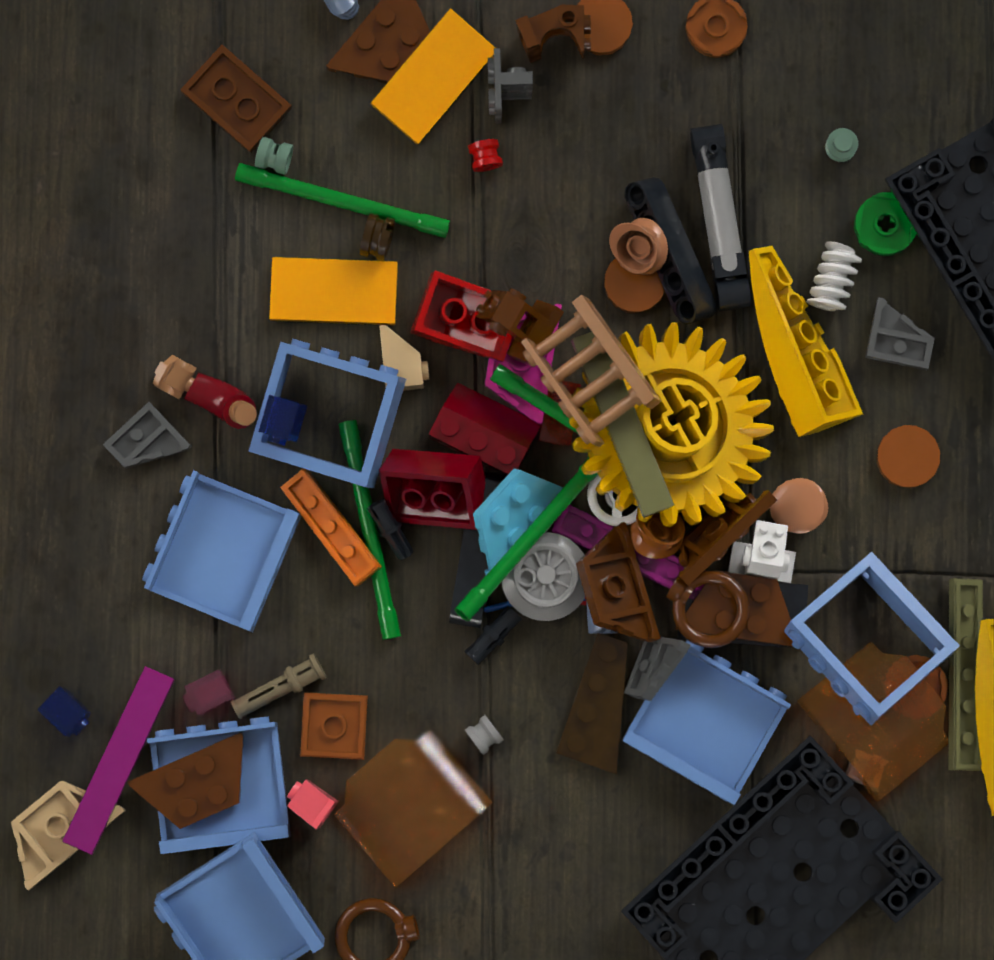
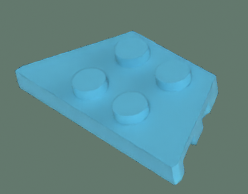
M513 469L473 513L475 527L479 532L480 551L486 555L488 569H485V575L489 573L563 487L522 470Z

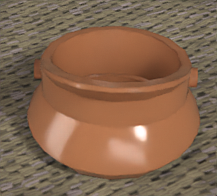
M638 218L631 223H621L611 231L609 238L610 248L622 268L642 275L653 274L661 269L667 259L668 245L663 230L656 222L648 218Z
M796 478L785 481L772 494L777 501L770 507L771 517L776 524L787 525L788 532L796 534L808 533L817 528L827 517L829 507L826 495L819 485L809 479Z

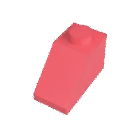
M308 779L303 784L297 781L287 795V798L291 800L287 807L315 829L321 828L339 802Z

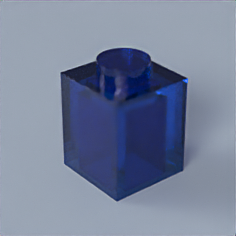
M269 395L258 432L268 434L267 441L285 446L286 441L297 442L308 405Z
M59 686L37 709L64 736H71L73 733L77 736L90 723L87 718L91 715V712L62 686Z

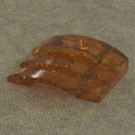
M869 642L843 663L848 671L879 704L918 670L907 656L882 653L872 642ZM826 677L797 699V702L815 725L820 724L856 769L859 773L857 777L875 801H880L949 744V738L943 730L946 705L926 679L921 681L872 726L860 714L857 716L854 713L853 706L845 697H840L834 692L830 685L831 682Z
M429 730L419 740L394 739L346 781L345 804L334 813V816L396 888L493 802Z

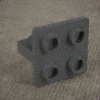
M494 48V57L488 58V85L494 84V88L488 89L489 115H495V124H502V100L532 99L533 71L526 72L525 68L512 67L508 68L507 72H501L500 48Z

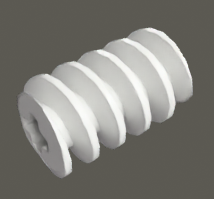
M829 241L825 243V247L829 251L823 252L821 256L822 260L826 263L818 265L817 270L821 274L816 275L813 280L817 286L811 287L809 292L814 298L807 299L806 302L822 310H846L847 306L839 300L840 298H850V294L843 290V287L854 286V282L848 279L847 275H857L858 270L853 268L851 263H861L862 259L855 255V251L851 247Z

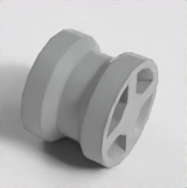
M486 715L480 718L476 726H469L465 729L483 755L489 751V747L492 744H499L504 740Z

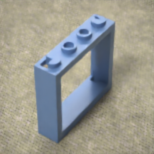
M293 338L291 344L280 342L249 452L366 488H375L406 379L397 376V369L380 365L378 371L368 368L369 361L354 356H351L349 362L338 359L340 352L321 347L320 353L309 350L310 343ZM292 355L387 383L362 471L267 443Z
M873 552L869 553L794 617L784 629V632L793 641L791 645L796 649L802 650L809 658L808 661L811 667L818 673H823L831 682L830 685L834 692L840 697H845L853 706L854 713L857 716L860 714L871 726L949 658L960 646ZM859 576H862L934 654L930 660L880 704L805 624Z

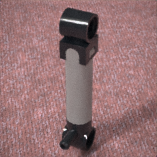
M722 124L690 128L691 147L696 162L710 248V265L713 284H715L717 307L719 312L751 307V295L746 276L747 269L744 252L741 250L730 183L724 129Z

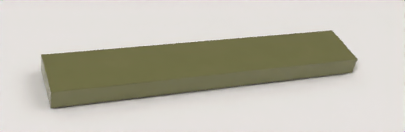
M593 332L571 340L576 354L592 343L591 339L595 337ZM600 352L581 367L588 385L611 368L610 364L613 360L607 352L604 354ZM618 378L594 396L600 414L629 394L623 379L620 380ZM633 406L609 424L606 429L642 517L645 518L672 508L674 503Z
M949 579V635L960 646L949 657L948 770L982 771L975 705L976 654L980 622L983 620V580Z

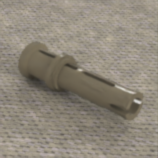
M314 653L309 655L308 660L293 668L291 666L286 667L283 675L236 700H232L231 704L238 718L242 719L244 716L270 704L291 691L300 693L303 691L304 686L319 678L321 680L326 679L327 676Z

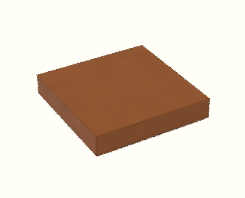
M304 693L300 757L365 760L368 696Z

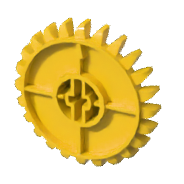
M672 322L668 326L661 342L658 343L652 324H646L640 332L639 347L637 348L627 331L618 338L662 401L652 409L644 406V404L640 406L636 404L634 408L674 503L672 508L659 512L661 522L667 527H672L676 524L679 512L682 513L684 520L689 525L700 523L702 521L700 507H703L713 517L722 515L726 511L719 496L732 503H739L746 495L734 482L738 481L742 484L751 485L761 478V475L756 470L746 464L747 462H762L770 457L771 451L753 445V440L765 438L774 431L773 425L753 423V418L764 412L771 405L770 400L767 399L748 401L747 395L762 380L760 376L749 377L738 381L735 377L744 365L746 357L739 355L726 364L720 362L719 360L726 345L724 338L716 341L706 352L700 350L703 337V328L697 327L688 336L684 344L679 343V330L676 322ZM582 372V377L585 383L588 385L584 372ZM624 378L623 381L628 391L632 387ZM577 388L574 391L573 396L577 394L579 391H581L583 388ZM594 397L581 406L584 408L583 413L590 422L601 415ZM574 417L569 419L572 427L575 429L580 427ZM675 419L678 423L672 426L670 421ZM606 427L598 433L604 441V444L600 447L592 443L587 445L581 437L576 438L572 443L574 451L579 453L587 452L590 458L581 467L584 475L598 473L601 478L595 489L598 494L602 496L610 491L615 492L618 495L615 501V508L621 512L631 504L638 506ZM639 507L637 508L640 521L647 522L653 516L643 518Z

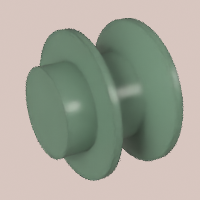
M846 128L834 130L829 135L825 144L827 155L836 162L850 160L858 149L857 136Z

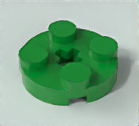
M881 192L873 195L859 207L855 215L854 231L858 243L862 248L867 249L873 254L892 256L901 253L916 236V231L892 192ZM884 216L889 217L890 223H894V228H889L888 232L882 231V227L878 226V221H882Z

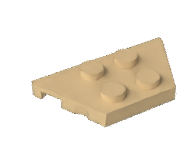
M61 780L11 821L13 834L18 846L19 862L22 864L24 873V885L28 891L79 850L62 841L86 790ZM116 805L107 826L126 811L122 806Z

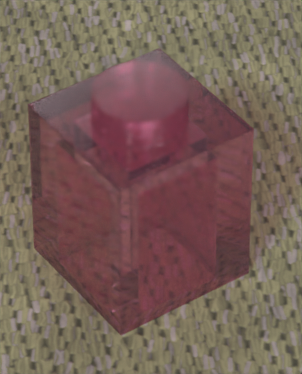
M220 669L184 686L187 694L183 695L184 701L190 712L196 711L199 716L236 699Z

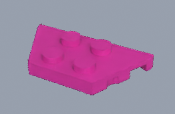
M555 304V306L561 309V304ZM525 314L517 326L518 329L521 328L527 317ZM558 322L557 326L555 327L553 333H554L556 330H558L559 322ZM554 349L544 356L551 367ZM507 354L504 362L489 358L485 387L532 421L542 425L543 411L489 380L500 363L522 377L525 382L547 395L548 389L540 379L544 374L539 367H532L514 360Z

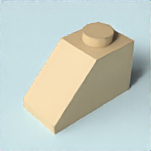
M380 325L383 365L397 369V376L406 379L403 391L424 389L423 380H429L428 361H421L420 352L388 326Z

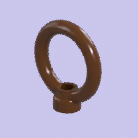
M704 571L689 586L678 575L666 596L667 599L673 602V619L679 632L688 641L701 647L717 648L731 643L743 632L749 619L750 607L745 590L733 577L722 572ZM717 584L723 586L735 599L737 606L735 620L726 631L720 634H702L695 630L687 620L685 613L686 602L693 590L701 585Z
M378 898L359 900L342 913L335 929V945L342 960H361L351 951L347 935L352 921L364 912L377 911L384 913L395 923L398 944L393 954L385 960H404L410 949L411 942L420 939L415 915L405 916L398 907L386 900Z

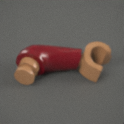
M171 355L164 362L160 361L154 372L156 374L153 380L155 387L177 399H180L184 391H186L185 400L211 412L230 427L242 429L255 421L257 416L255 403L242 390L198 372L196 378H193L196 367L174 355Z

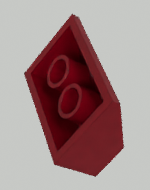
M457 382L442 406L428 435L429 439L459 454L481 456L483 466L507 476L513 469H520L542 425Z
M405 449L391 450L379 469V475L385 501L397 522L477 530L473 513L483 503L486 483L481 456Z

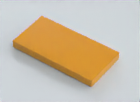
M450 8L370 104L415 144H419L488 62V58L494 55L495 47Z
M272 257L269 319L270 321L395 325L398 262Z

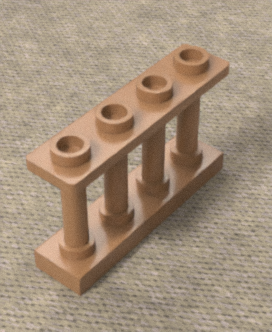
M580 295L572 301V304L577 309L573 313L575 317L538 345L528 338L523 339L521 343L526 350L522 353L532 367L538 366L544 374L540 379L551 393L555 391L562 400L558 405L569 419L574 417L580 426L576 431L587 445L592 443L600 447L604 444V441L598 433L633 406L644 404V406L652 409L662 401L590 299ZM589 326L595 335L591 339L592 343L554 371L544 356L580 328L586 329ZM600 352L602 354L607 352L613 360L610 364L611 368L572 397L562 381ZM618 378L620 380L625 378L632 387L628 390L629 394L590 422L580 407Z

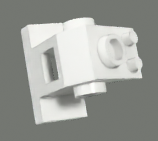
M756 520L752 544L737 541L732 543L727 572L777 579L781 583H791L796 552L785 550L788 526Z

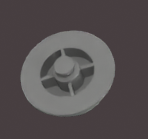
M545 532L502 581L506 598L519 613L534 620L552 621L569 615L578 608L585 598L576 563L584 556V553L567 537L557 533Z

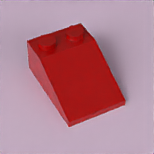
M436 270L430 274L410 332L411 334L500 362H504L512 339L509 333L505 337L495 333L488 328L489 322L476 317L479 313L476 311V308L479 304L483 305L487 298L484 297V294L488 289Z

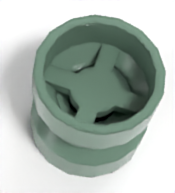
M262 137L256 153L255 167L261 169L270 167L276 173L286 175L291 163L294 146L285 142L277 144L271 138Z

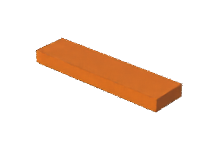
M301 469L280 487L354 586L358 587L382 567L309 470Z

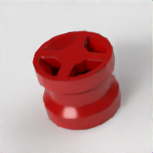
M497 139L480 140L468 145L469 153L474 158L472 163L474 172L490 171L503 165L502 158L498 156L497 152L499 148Z

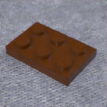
M221 45L180 89L183 95L250 154L259 145L261 138L266 137L292 109L290 103L224 45Z

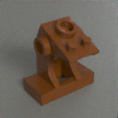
M562 4L529 19L526 15L515 20L518 36L530 63L542 59L541 53L544 44L551 37L558 35L567 36L572 39L582 59L585 58V50H591V38H585V34H591L590 15H584V5Z
M512 288L509 291L491 290L490 292L487 290L484 294V297L487 299L483 305L479 304L476 311L479 313L476 317L489 322L488 328L504 337L509 333L514 337L506 354L514 360L530 365L522 353L526 349L521 341L528 338L538 345L553 333L564 311L555 305L538 299L533 307L525 302L527 297ZM525 314L527 317L521 328L518 329L517 326Z

